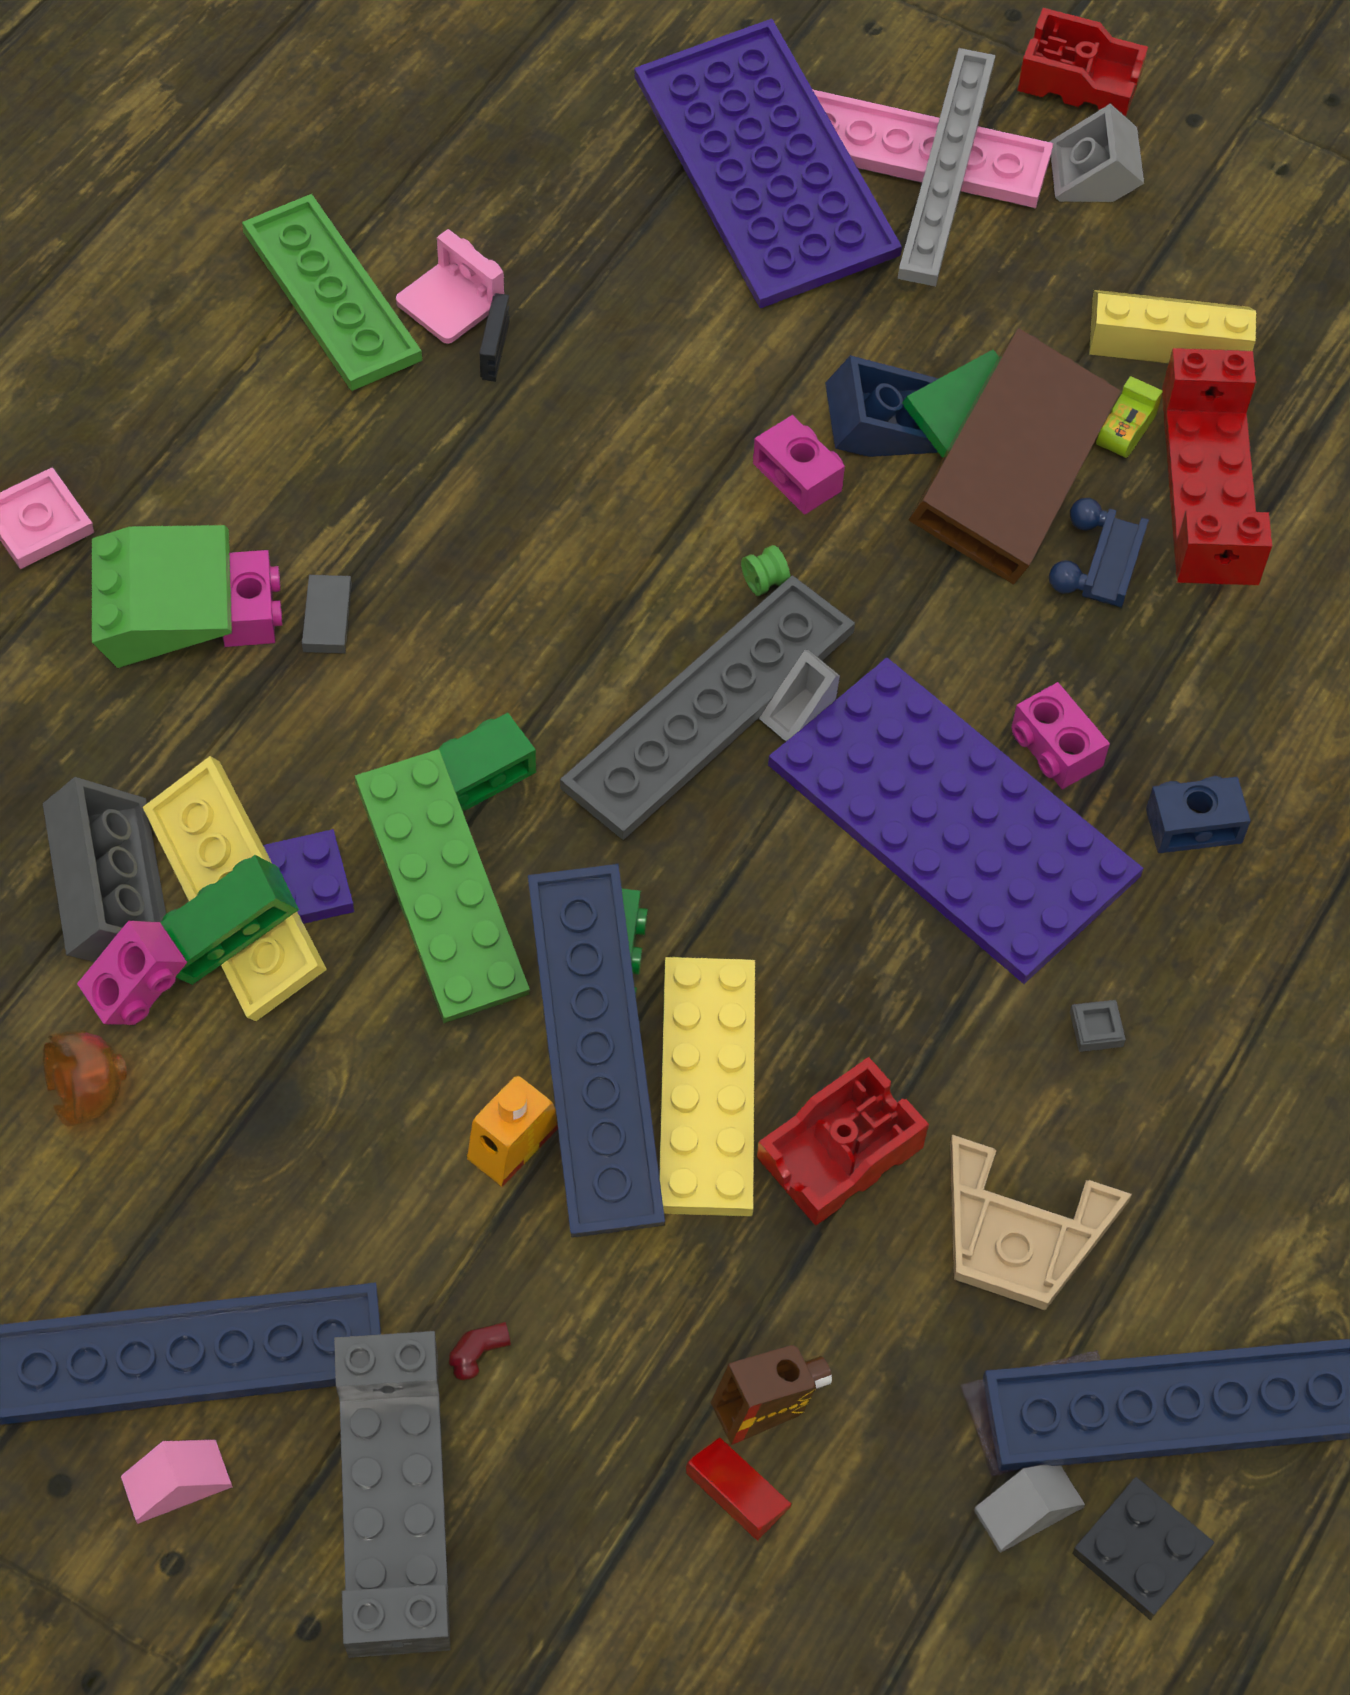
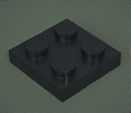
M1135 1477L1076 1545L1072 1554L1151 1621L1215 1542L1140 1479Z

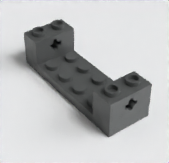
M435 1331L335 1337L336 1390L340 1401L345 1591H342L344 1647L349 1658L450 1651L438 1351Z

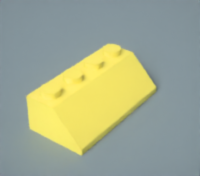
M1094 290L1089 355L1169 363L1173 348L1253 351L1256 341V310L1250 307Z

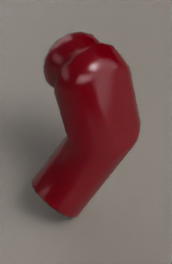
M506 1322L470 1330L462 1335L449 1353V1365L453 1366L455 1378L467 1380L476 1377L479 1373L477 1360L483 1352L511 1345Z

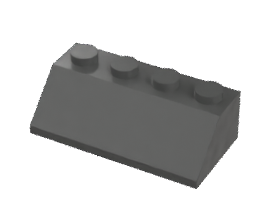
M74 777L43 803L66 955L95 962L128 921L161 922L162 918L166 915L151 826L143 809V806L147 804L146 798Z

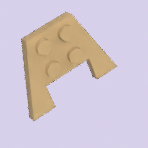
M952 1135L950 1157L954 1280L1046 1310L1128 1204L1132 1194L1086 1180L1073 1220L984 1190L996 1150Z

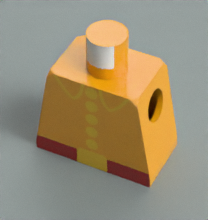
M515 1076L473 1120L467 1160L503 1187L558 1129L554 1104L523 1078ZM496 1145L498 1151L492 1150L491 1147Z

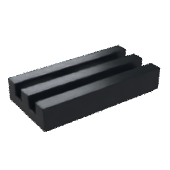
M495 293V296L492 298L479 353L480 377H482V380L496 382L510 322V316H508L509 295Z

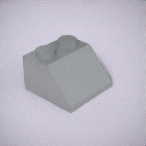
M1111 104L1049 141L1054 143L1051 162L1055 198L1061 202H1114L1144 184L1137 127Z

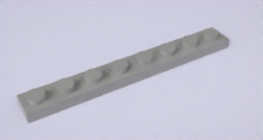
M958 49L899 266L898 279L935 287L937 285L993 71L995 55Z

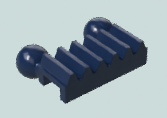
M1081 498L1077 500L1070 509L1072 524L1084 531L1092 530L1097 526L1103 527L1088 575L1082 573L1079 566L1074 562L1068 560L1060 561L1049 572V582L1052 588L1063 594L1079 589L1083 591L1082 597L1122 608L1149 519L1141 517L1140 524H1134L1116 519V510L1109 509L1108 512L1104 511L1094 499Z

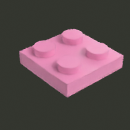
M53 467L0 492V541L20 569L94 533L91 520Z

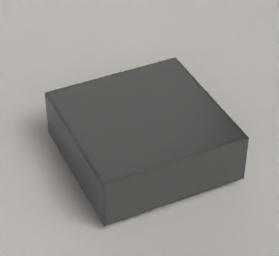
M1116 1000L1074 1004L1071 1006L1070 1016L1079 1052L1124 1046L1126 1039Z

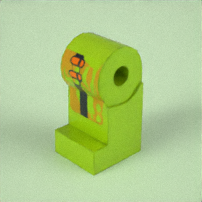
M1130 376L1123 387L1121 396L1098 434L1096 445L1127 458L1155 419L1163 390Z

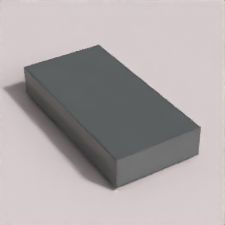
M309 575L302 638L303 652L346 653L352 588L351 576Z

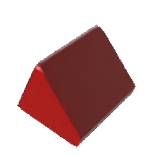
M720 1437L687 1462L686 1474L757 1541L792 1505Z

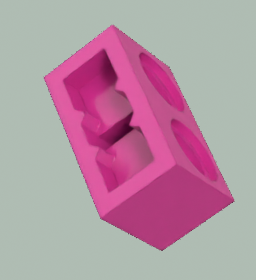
M1058 682L1016 705L1011 727L1015 739L1021 746L1027 747L1038 760L1042 772L1048 778H1053L1061 789L1068 787L1104 766L1110 743ZM1064 751L1072 752L1075 755L1067 754Z
M128 921L77 984L103 1024L136 1025V1023L142 1021L148 1015L149 1008L161 993L174 984L175 977L187 964V961L160 922Z

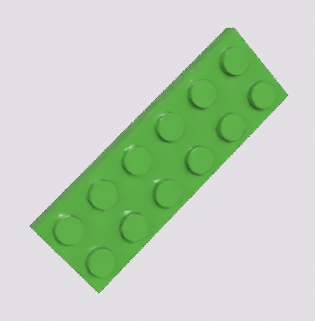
M312 194L242 222L243 233L351 391L422 361V350Z
M437 749L355 775L356 787L443 1023L529 995L530 988L440 750Z

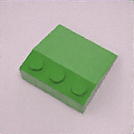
M225 525L132 526L92 538V643L117 668L232 633L229 529Z

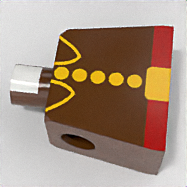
M786 1346L729 1363L710 1403L730 1444L733 1445L800 1416L805 1411L815 1390L831 1384V1370L827 1361L822 1356L804 1361L796 1346Z

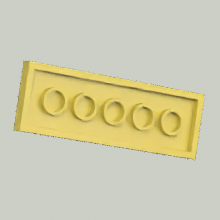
M211 756L143 806L149 822L189 901L195 898L203 887L216 883L233 871L234 866L244 859L257 855L272 863L220 761ZM295 912L221 965L246 1017L254 1021H258L327 970L298 912Z
M665 957L659 1172L664 1214L753 1215L755 960Z

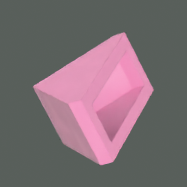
M216 1440L162 1441L121 1476L137 1524L232 1488Z

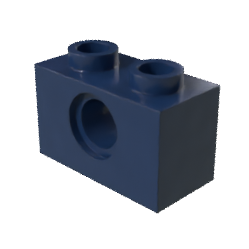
M1212 776L1196 782H1165L1159 786H1153L1146 807L1158 853L1241 844L1251 822L1238 777L1221 778L1219 776ZM1191 809L1198 810V811H1200V812H1202V813H1196V812L1192 811Z

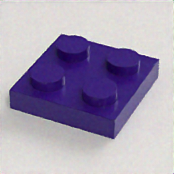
M334 829L263 845L272 864L279 867L299 910L297 912L303 924L354 912L353 901Z

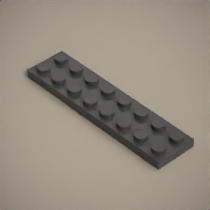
M792 575L560 779V789L624 840L762 715L804 650H809L823 661L854 633L855 622Z

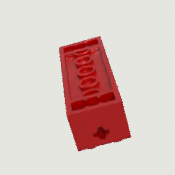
M1173 348L1162 386V400L1177 583L1259 585L1272 549L1269 512H1256L1247 423V410L1256 384L1253 351Z

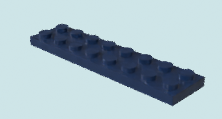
M619 864L528 875L571 1238L665 1226Z
M376 1282L1 1324L0 1425L336 1386L334 1338L381 1335Z
M1350 1339L987 1370L983 1375L999 1471L1017 1470L1046 1464L1060 1466L1350 1439Z

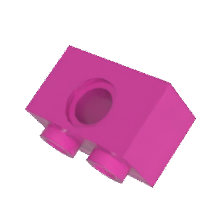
M793 415L755 438L753 464L804 515L842 491L845 470L843 461L837 453L829 451L817 439L816 434L810 427L802 425Z
M268 550L229 553L232 633L223 636L224 646L276 643L275 626L283 625L281 601H273V592L281 591L279 566L271 567Z

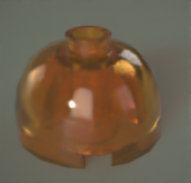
M80 1030L50 1035L48 1038L52 1042L45 1043L43 1048V1066L48 1091L57 1090L63 1105H53L57 1116L68 1127L100 1118L115 1105L120 1094L121 1081L126 1080L127 1070L122 1055L114 1054L109 1043L94 1033Z

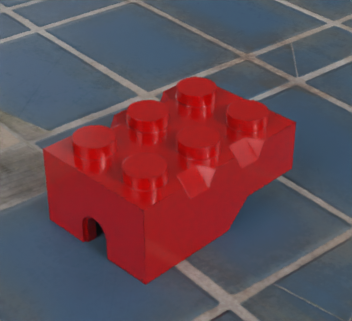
M1043 8L1035 27L1034 37L1030 39L1023 57L1017 91L1039 97H1044L1049 92L1061 95L1065 104L1079 107L1084 102L1097 105L1098 109L1101 110L1111 104L1126 117L1144 69L1148 47L1113 38L1100 22Z
M869 1057L812 1096L793 1118L758 1143L757 1158L815 1226L840 1209L853 1194L858 1191H865L876 1183L889 1168L894 1165H901L924 1147L929 1126L928 1122L907 1099H901L896 1102L890 1092L891 1081Z

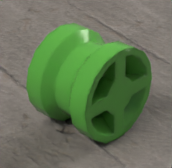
M775 545L764 548L761 555L755 556L750 554L741 560L744 578L756 596L767 593L769 587L773 585L780 586L790 578L787 561Z

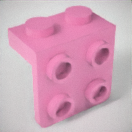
M447 229L437 237L438 264L398 293L396 304L439 340L449 344L489 315L492 298L495 296V293L504 294V274L501 267L495 261L488 260L476 251L468 240L459 238Z

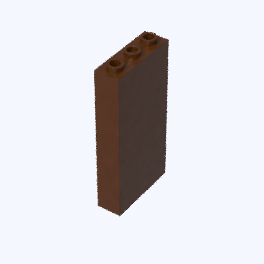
M1018 328L1002 350L908 521L1014 585L1030 566L1121 391L1103 378L1081 367L1069 357L1042 343L1035 336L1029 335Z

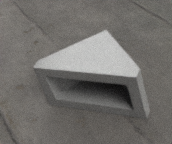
M804 650L759 719L785 741L789 740L836 700L840 675L812 652Z
M1046 1464L1023 1468L978 1504L974 1511L996 1548L1001 1553L1084 1508L1085 1504L1061 1465L1051 1466Z

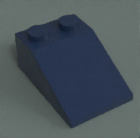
M850 355L825 382L835 449L868 457L938 453L902 405V402L908 395L939 378Z

